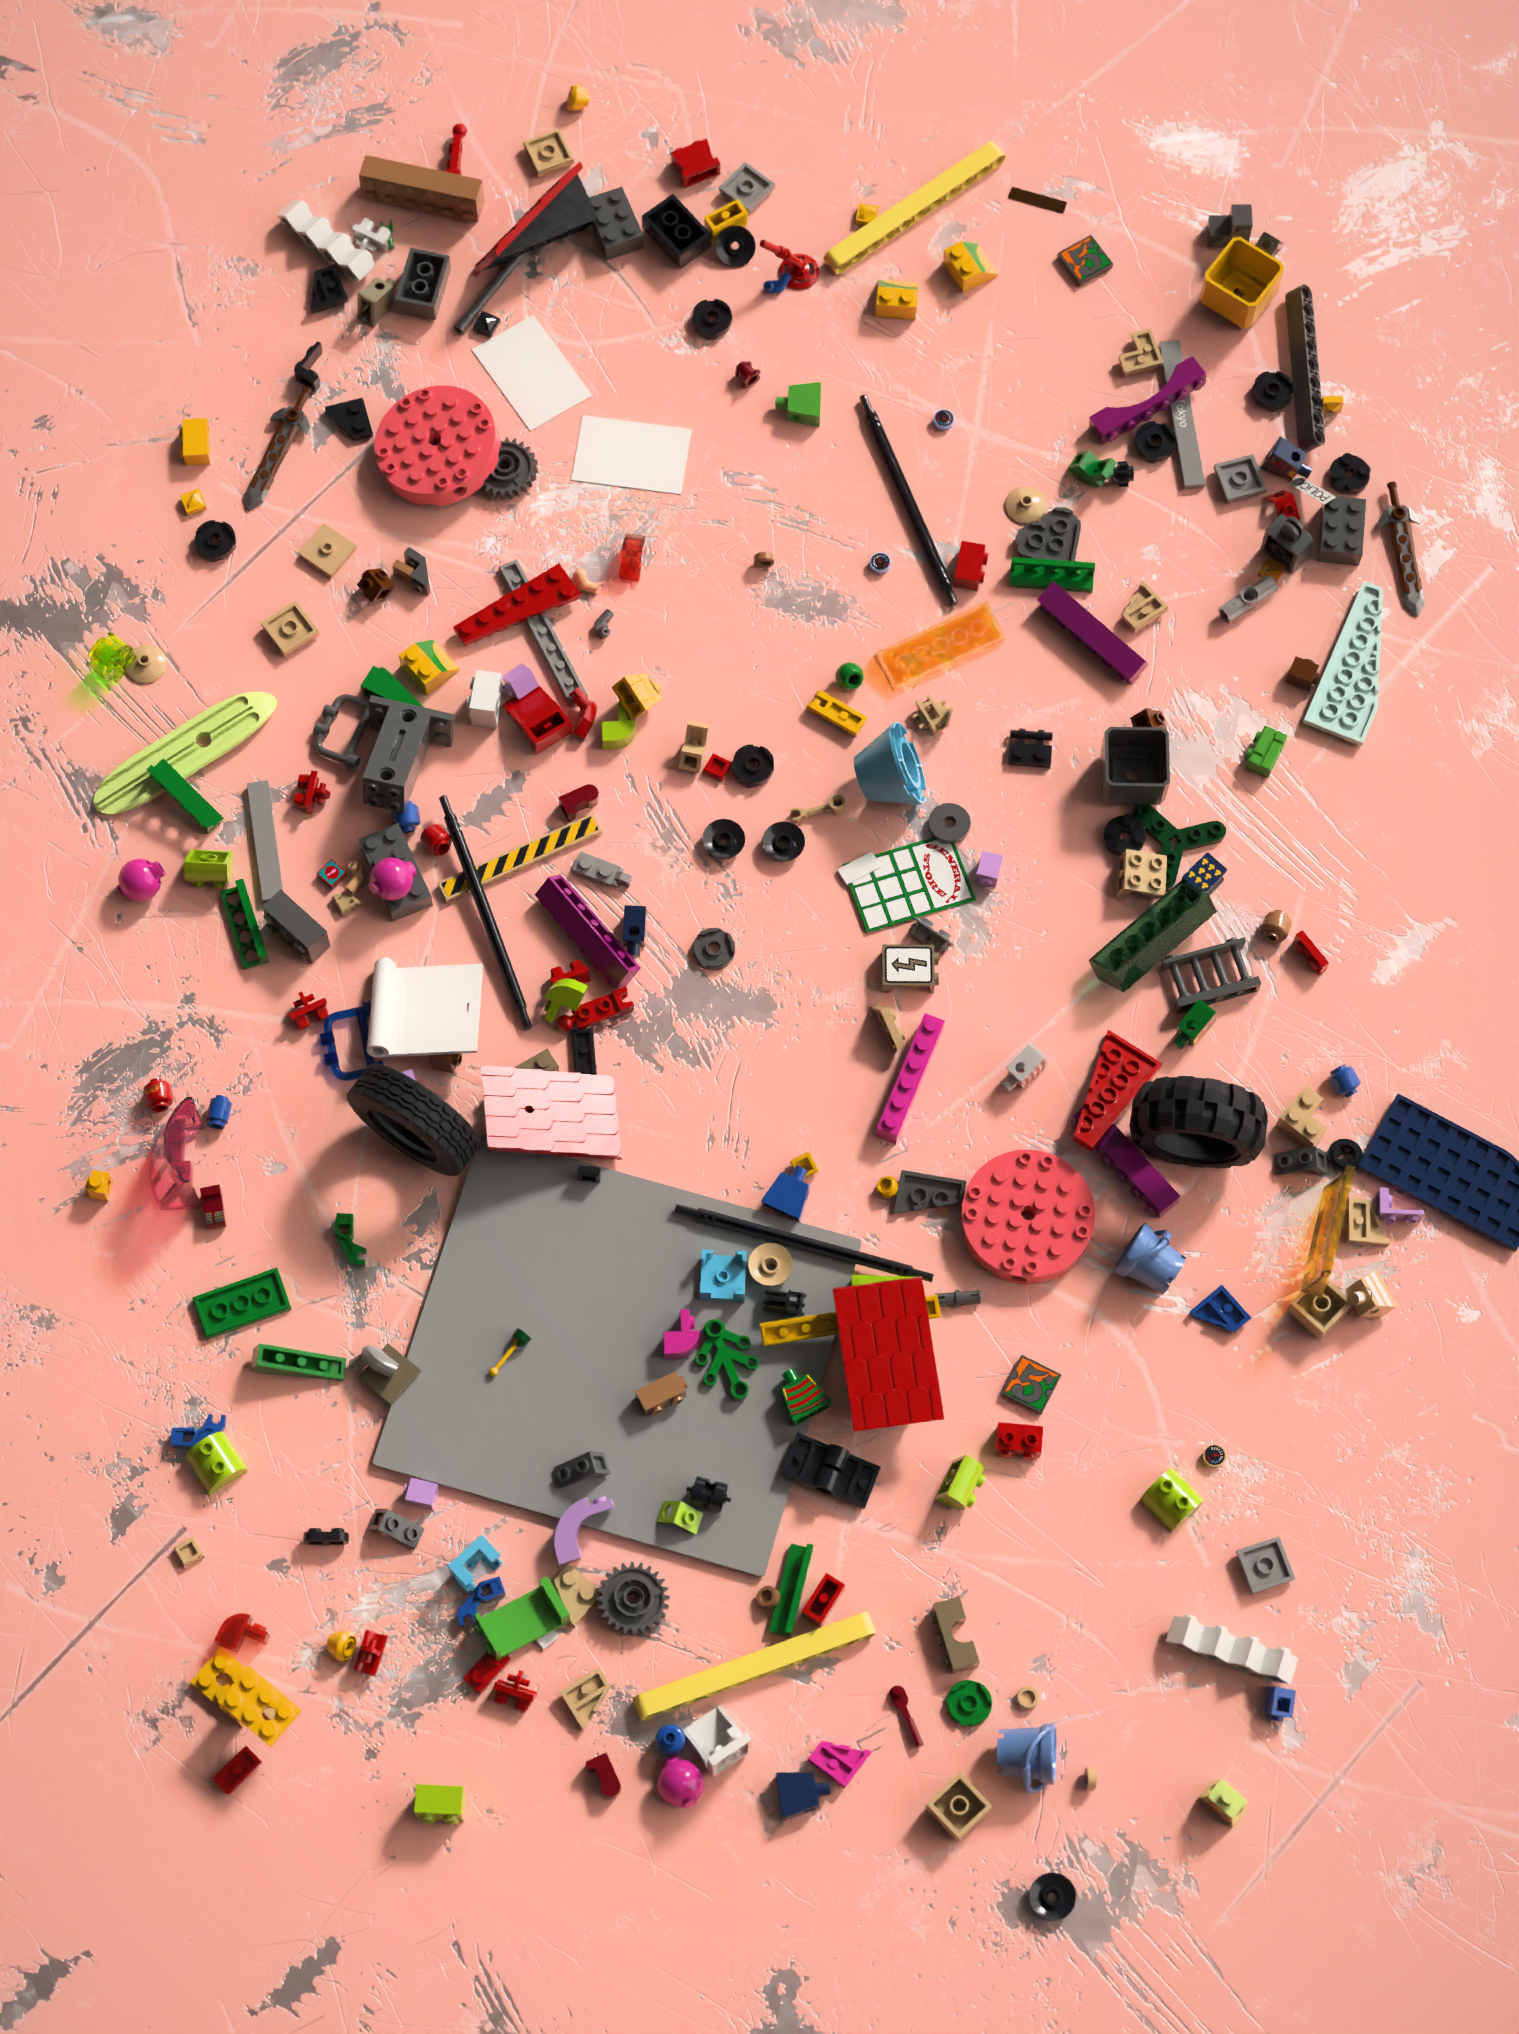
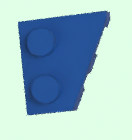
M1222 1284L1189 1312L1193 1317L1232 1333H1236L1252 1319Z

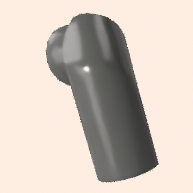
M606 609L594 623L596 634L600 638H606L610 635L608 622L614 614L609 609Z

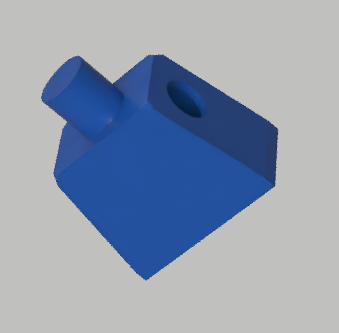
M796 1165L791 1176L781 1172L762 1198V1205L801 1222L810 1192V1185L803 1182L808 1171Z

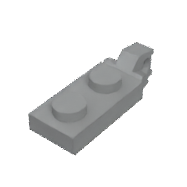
M580 851L572 868L574 874L611 888L612 886L617 887L618 884L629 888L632 882V876L625 873L624 869L620 866Z

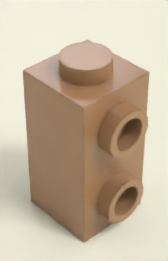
M676 1371L636 1390L635 1397L645 1416L650 1414L655 1416L664 1410L663 1407L669 1404L674 1406L684 1400L683 1397L686 1396L685 1389L688 1386L683 1376L678 1377Z

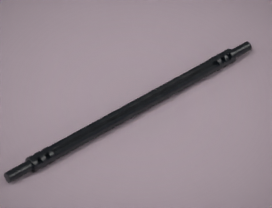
M866 394L861 395L859 399L866 412V420L941 590H944L950 606H955L958 604V601L951 587L952 582L876 410H873Z
M447 795L440 796L439 801L445 814L446 826L514 1010L518 1012L524 1030H529L532 1028V1024L526 1011L527 1004L456 813H453Z
M676 1204L675 1213L693 1217L696 1221L890 1274L906 1277L921 1276L924 1281H933V1273L914 1269L912 1265L702 1208L694 1209Z

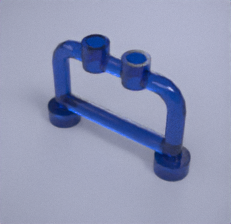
M371 1000L363 1001V1006L334 1012L325 1019L324 1033L320 1034L322 1047L327 1046L328 1053L324 1054L326 1067L331 1066L333 1075L342 1081L358 1079L366 1068L350 1072L341 1071L332 1029L333 1023L337 1020L357 1016L366 1067L374 1063L384 1065L383 1060L374 1062V1057L367 1053L368 1026L366 1019L370 1018Z

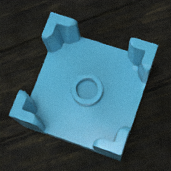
M702 1249L700 1300L745 1302L747 1251H735V1256L713 1255V1250Z
M481 1535L447 1566L450 1575L469 1595L476 1588V1585L472 1582L474 1577L469 1570L477 1566L481 1559L493 1571H496L503 1563L499 1559L501 1557L500 1553Z

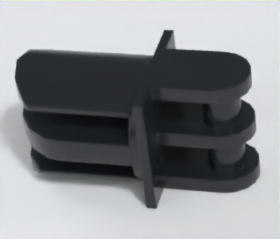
M765 1289L764 1294L766 1297H764L763 1303L766 1305L762 1307V1311L786 1314V1317L804 1316L802 1308L805 1307V1303H803L804 1298H806L805 1293L794 1292L790 1289L789 1292ZM790 1297L797 1298V1301H790ZM789 1306H791V1307H796V1310H795V1311H793V1310H788V1309H789Z

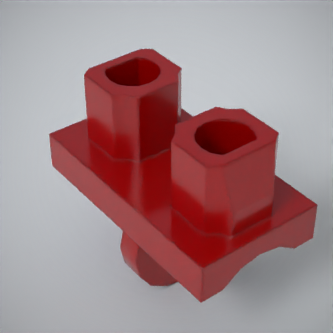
M311 770L310 775L299 774L298 788L307 789L306 794L295 793L294 806L305 809L306 814L313 813L316 798V803L322 805L323 799L330 798L331 793L325 789V783H320L318 788V771Z
M580 960L571 962L569 964L571 971L563 973L562 968L559 966L550 970L551 986L561 979H574L583 984L590 982L589 969Z
M302 991L298 993L300 999L294 1001L293 1005L295 1008L301 1005L304 1007L289 1013L291 1022L294 1021L299 1030L310 1026L306 1015L314 1012L318 1022L329 1017L325 997L308 1005V1002L315 1000L314 995L304 996Z
M366 1630L353 1670L376 1677L388 1636Z
M521 1670L518 1671L517 1676L508 1674L507 1680L514 1682V1684L498 1679L493 1687L496 1690L494 1702L506 1705L509 1695L516 1696L518 1698L514 1708L523 1712L528 1710L531 1702L536 1699L538 1692L520 1686L529 1687L530 1680L523 1678L524 1671Z

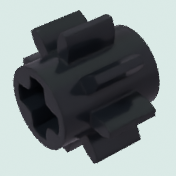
M1118 461L1117 466L1113 469L1112 482H1117L1119 487H1129L1128 483L1134 481V467L1128 466L1127 461Z

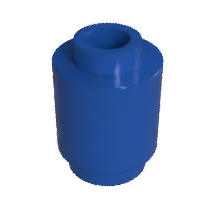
M216 1095L215 1098L210 1099L206 1117L209 1127L224 1129L225 1125L228 1124L232 1102L228 1101V1097Z

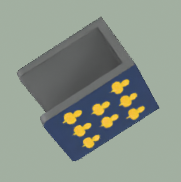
M1207 852L1182 876L1179 888L1201 905L1224 882L1222 876L1227 872V868Z

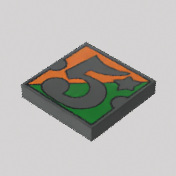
M1091 234L1057 254L1059 260L1079 286L1110 270L1114 265Z
M1021 1354L1001 1395L1042 1415L1062 1374Z

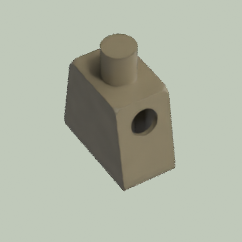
M375 277L358 293L357 319L373 328L379 323L393 303V290L397 286L393 279L387 278L383 281Z

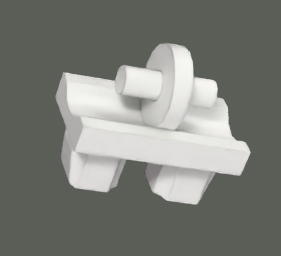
M364 218L359 225L354 224L352 230L355 231V237L358 238L356 244L361 246L360 249L375 252L377 247L387 252L389 248L388 240L391 235L389 229L380 226L377 233H374L372 229L375 225L367 218Z

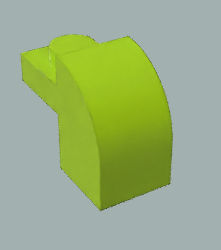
M618 702L619 721L602 722L603 750L624 748L635 737L636 720H631L621 702Z
M574 979L556 981L544 997L549 999L544 1009L547 1012L544 1020L553 1023L561 1005L576 1012L588 986Z

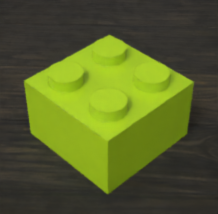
M416 1784L414 1813L416 1818L421 1820V1823L435 1824V1820L444 1821L446 1825H458L459 1822H464L466 1792L463 1786Z

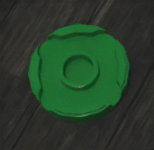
M964 1680L951 1688L947 1696L946 1708L949 1716L955 1723L964 1727H974L982 1724L988 1718L992 1710V1697L989 1690L983 1684L972 1680Z

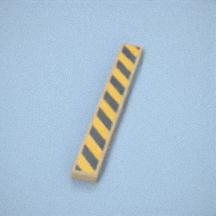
M592 813L477 864L475 867L482 886L484 887L602 834V829ZM463 871L438 882V886L447 903L471 892Z

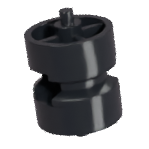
M697 1476L694 1486H687L686 1489L691 1494L690 1505L702 1508L706 1505L708 1510L721 1513L723 1504L726 1501L731 1502V1498L727 1497L728 1495L726 1494L728 1484L719 1481L711 1483L710 1479Z

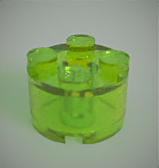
M109 632L107 634L110 636L99 638L88 654L90 662L86 661V665L106 681L114 680L118 682L124 675L125 667L127 664L131 665L135 661L136 655L134 654L133 647L113 632Z

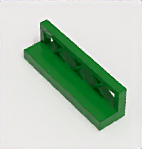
M1012 557L1009 587L1047 589L1054 581L1064 591L1092 593L1095 563Z
M164 758L154 767L150 765L147 768L148 775L208 834L224 820V817Z
M242 878L235 880L236 887L220 891L244 970L269 963V959L244 879ZM239 893L240 899L235 906L227 901L226 896ZM237 911L246 915L242 925L233 920ZM243 930L252 934L248 944L239 939ZM250 949L258 953L259 959L246 962L245 956Z
M791 1543L779 1589L780 1602L774 1609L769 1629L771 1634L787 1638L792 1637L813 1553V1544L807 1543L805 1547Z

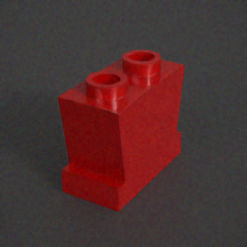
M707 138L697 140L691 145L677 148L671 152V164L681 176V183L684 189L721 174V163L718 157L713 158Z

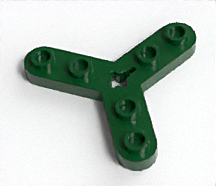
M1136 805L1132 814L1144 826L1146 832L1162 846L1160 855L1167 856L1166 891H1170L1175 885L1184 851L1222 842L1226 834V827L1220 821H1210L1177 829L1151 805ZM1173 838H1177L1178 843L1176 844L1174 851H1172L1171 841L1173 840Z

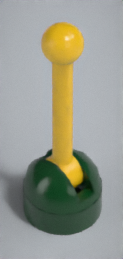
M517 1328L513 1333V1345L497 1365L489 1370L490 1376L494 1377L498 1374V1369L516 1347H525L530 1342L531 1338L521 1329Z

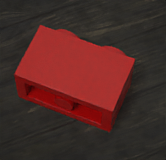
M961 540L953 587L978 591L979 583L983 584L985 576L982 566H987L989 553H985L986 545Z
M825 1573L803 1608L801 1617L821 1628L845 1591L846 1584Z

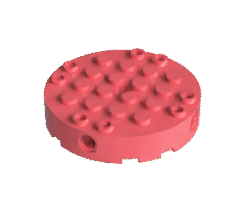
M447 385L422 388L396 402L381 420L374 442L377 464L391 489L397 495L408 499L409 502L423 506L425 504L448 505L472 495L485 484L484 481L489 474L494 472L499 460V449L501 448L499 430L486 404L468 390Z
M1030 1149L1003 1153L984 1164L975 1173L966 1188L960 1215L962 1236L973 1258L979 1265L981 1264L990 1271L992 1275L1016 1284L1045 1283L1071 1270L1088 1248L1095 1224L1093 1197L1087 1183L1078 1171L1069 1163L1053 1154ZM1029 1214L1033 1219L1025 1220L1022 1216Z

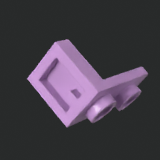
M1379 1188L1376 1193V1212L1379 1219L1383 1220V1222L1393 1223L1396 1220H1405L1406 1223L1413 1224L1422 1220L1424 1210L1389 1209L1392 1208V1195H1389V1188Z

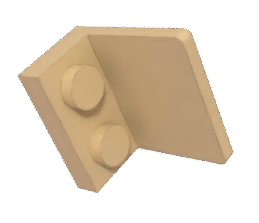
M1126 849L1118 857L1116 898L1125 899L1130 892L1163 897L1166 892L1167 856Z

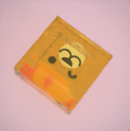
M1268 557L1257 576L1260 578L1266 575L1272 576L1277 584L1286 566Z

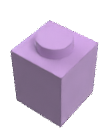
M522 663L502 676L505 683L503 685L504 690L509 696L513 695L517 699H521L539 686L532 670Z
M982 851L975 882L985 887H996L1003 855Z
M411 1478L410 1483L405 1484L403 1497H406L407 1505L433 1510L439 1487L437 1483Z

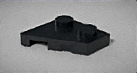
M335 265L315 271L312 302L310 304L311 314L348 302L347 294Z
M363 397L324 407L326 414L330 415L353 441L373 437Z

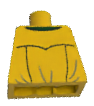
M647 674L624 676L611 687L633 721L662 699L660 685L652 682Z

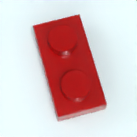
M1301 930L1295 935L1293 940L1294 948L1307 959L1308 966L1313 971L1316 970L1320 975L1327 970L1329 962L1306 933Z
M486 1652L463 1677V1680L481 1695L507 1666L511 1658L507 1655L496 1661L493 1654L489 1656Z
M245 1746L212 1780L230 1796L263 1762Z

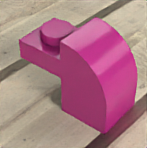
M680 1309L681 1331L663 1332L665 1360L685 1358L691 1355L698 1346L699 1330L690 1331L695 1329L694 1316H690L689 1309Z

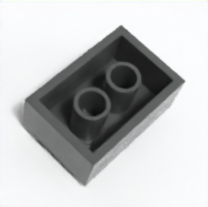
M622 186L589 197L598 216V219L591 226L606 261L644 248V235Z
M410 248L395 297L397 312L433 320L437 319L451 271L449 255Z
M1335 496L1336 498L1325 505L1322 503L1317 562L1359 566L1363 555L1366 499Z
M281 889L262 906L263 917L267 922L266 926L273 933L278 932L282 936L281 940L288 947L292 945L302 960L305 961L307 959L313 964L331 947L327 930Z

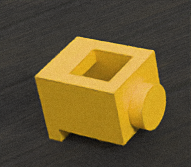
M92 1170L91 1176L87 1177L85 1183L87 1198L109 1202L113 1185L110 1173Z

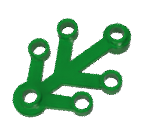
M711 1319L704 1325L703 1333L706 1339L700 1352L695 1356V1362L700 1367L706 1366L709 1361L708 1354L715 1342L718 1351L709 1371L703 1377L704 1384L708 1387H713L717 1383V1374L723 1362L732 1384L730 1388L731 1396L736 1400H743L748 1395V1385L744 1381H740L732 1360L744 1364L750 1371L758 1368L759 1360L755 1356H747L726 1347L723 1339L736 1343L740 1350L745 1351L750 1347V1339L747 1336H739L727 1331L722 1321ZM712 1328H717L719 1332L717 1334H712L710 1330ZM741 1340H746L748 1344L746 1346H741L739 1342ZM704 1356L706 1361L699 1362L698 1357ZM754 1360L756 1365L751 1367L748 1365V1362ZM708 1376H712L714 1378V1381L712 1383L706 1381V1378ZM741 1388L744 1393L737 1395L735 1393L736 1389Z

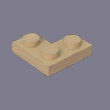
M1151 328L1132 333L1131 338L1136 351L1118 356L1124 376L1160 368L1164 364Z

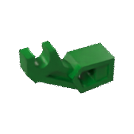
M337 1213L334 1228L335 1238L338 1240L350 1264L356 1267H366V1261L358 1259L360 1254L367 1255L366 1248L354 1244L352 1241L354 1239V1214ZM340 1228H349V1234L346 1236L341 1234Z

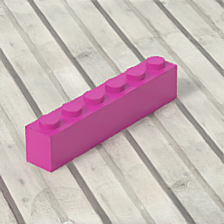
M924 1013L877 1126L876 1137L894 1144L897 1143L944 1030L945 1020Z

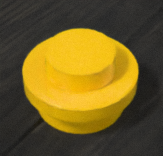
M891 1176L879 1179L877 1183L879 1195L884 1198L894 1196L898 1191V1182Z

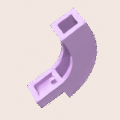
M606 1496L593 1500L594 1504L590 1505L588 1498L585 1497L575 1502L564 1512L558 1522L554 1537L555 1552L559 1565L583 1558L578 1542L579 1529L587 1518L614 1509L615 1506L612 1499L607 1500Z

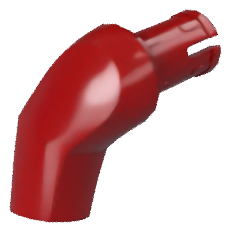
M577 687L569 694L581 709L579 710V719L573 733L585 739L593 726L598 707L595 701H590L581 691L580 687Z

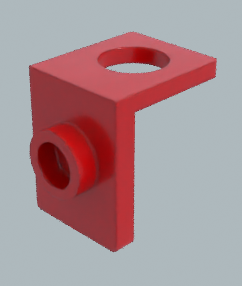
M1281 490L1265 497L1266 501L1274 503L1278 517L1283 514L1286 517L1293 516L1300 520L1293 493Z

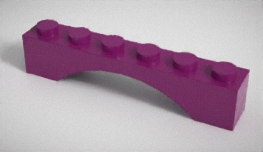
M1191 356L1175 366L1169 381L1157 394L1139 404L1126 407H1105L1089 417V427L1103 445L1107 442H1113L1120 434L1133 430L1137 424L1150 420L1157 412L1165 411L1172 403L1181 401L1194 390L1198 391L1206 384V372L1196 359Z

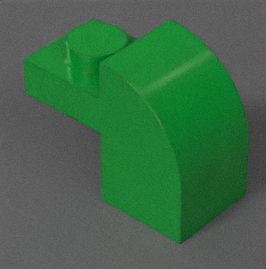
M1087 450L1077 453L1067 469L1084 483L1093 487H1102L1105 480L1112 476L1117 462L1113 458L1099 460Z

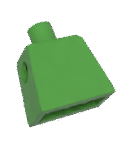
M821 382L788 386V397H776L775 409H787L788 421L820 427Z

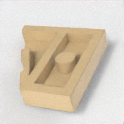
M1143 580L1139 584L1137 593L1131 598L1130 605L1124 610L1122 620L1136 633L1168 612V606Z
M881 1004L870 1007L873 1013L877 1012L881 1021L879 1025L891 1047L897 1050L904 1047L903 1040H905V1036L901 1028H897L894 1020L897 1018L893 1009Z
M1348 1198L1346 1200V1243L1389 1246L1390 1239L1385 1237L1381 1228L1382 1223L1379 1217L1376 1216L1375 1209L1370 1200Z
M569 1563L554 1579L561 1600L570 1614V1622L573 1627H576L596 1604V1598L602 1595L597 1593V1586Z
M600 1667L560 1691L561 1696L582 1730L586 1729L611 1688Z

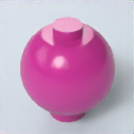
M392 857L382 859L371 870L369 888L374 895L384 900H399L405 897L411 890L413 877L417 875L416 869L410 861L404 862Z
M133 859L121 868L118 875L119 885H117V888L123 897L126 896L130 900L138 902L147 901L158 893L161 887V878L166 874L162 865L157 860L151 863L146 859Z
M671 1756L665 1759L661 1764L663 1769L658 1776L657 1782L661 1797L665 1802L675 1807L690 1808L694 1806L704 1789V1778L700 1769L690 1761L679 1760L678 1756Z

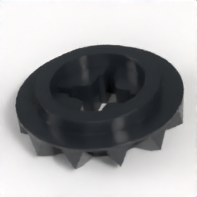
M1345 1138L1334 1141L1327 1152L1328 1163L1333 1166L1334 1170H1339L1342 1173L1353 1172L1358 1168L1363 1158L1360 1146L1353 1140ZM1343 1151L1345 1154H1351L1348 1158V1163L1345 1159H1338Z

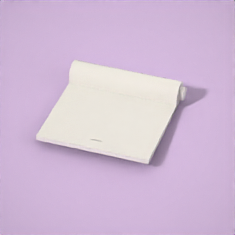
M383 957L376 960L373 975L367 1053L373 1057L477 1053L483 964L397 968L396 963L390 958Z

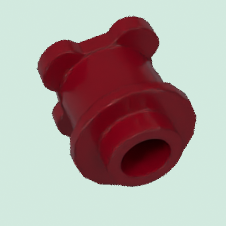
M742 361L735 368V375L742 379L744 382L742 386L745 389L760 379L759 374L761 371L759 369L755 370L752 367L751 361Z

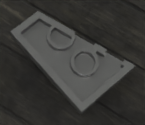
M901 1170L894 1214L962 1204L967 1181Z

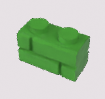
M1264 726L1262 732L1257 731L1253 743H1256L1254 749L1249 748L1244 758L1247 761L1245 768L1265 778H1269L1288 736L1268 726Z

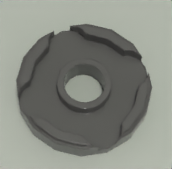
M941 804L930 813L928 820L929 832L933 838L941 843H958L969 834L971 826L970 815L966 809L958 804ZM952 820L955 825L953 827H946L944 822Z
M707 928L701 931L692 945L693 956L696 962L709 970H720L728 966L735 955V942L732 936L720 928ZM715 944L720 947V950L717 953H711L708 947Z

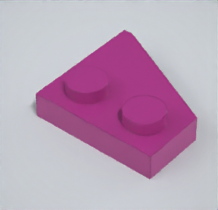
M821 1741L809 1756L807 1762L845 1789L868 1759L871 1751L866 1749L862 1751L852 1749L847 1745H835L832 1742Z

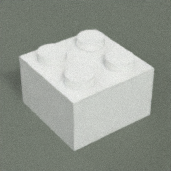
M476 670L475 677H471L470 690L472 692L471 696H468L466 703L468 718H471L472 726L497 729L504 692L502 673Z

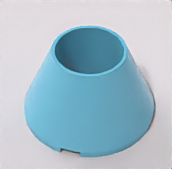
M899 722L892 723L854 757L856 778L862 793L869 801L920 805L926 801V796H923L922 792L926 790L923 769L913 742L908 743L905 734H908V732Z

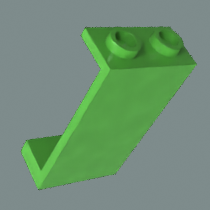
M547 1576L539 1580V1587L491 1613L483 1617L480 1616L479 1612L474 1614V1624L472 1625L478 1636L482 1635L485 1643L483 1644L489 1656L493 1654L497 1661L569 1623L570 1614Z

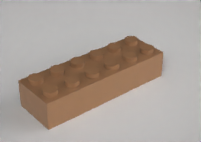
M365 155L359 172L362 197L368 200H379L390 205L397 204L409 209L416 208L428 213L435 212L447 217H458L466 221L479 222L485 202L482 179Z

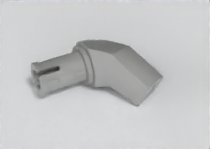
M374 1345L363 1347L361 1354L349 1361L351 1370L357 1366L353 1370L356 1373L368 1365L390 1378L393 1377L399 1365Z

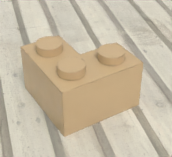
M1306 1085L1281 1114L1276 1126L1304 1148L1316 1146L1328 1129L1313 1117L1320 1108L1323 1098Z

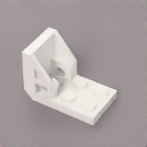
M721 1705L683 1730L686 1739L712 1777L752 1751V1738L748 1732L743 1734Z

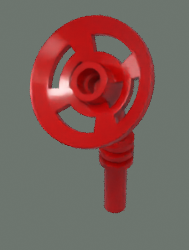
M764 239L760 241V247L774 253L776 257L783 260L779 268V276L783 273L785 265L790 266L789 272L792 278L786 285L787 287L795 290H804L817 282L819 266L812 257L806 254H792L790 249L782 245L777 246ZM809 264H812L814 267L813 275L809 273ZM805 279L807 280L806 282H803V283L793 282L794 280H796V281H803V280H805Z

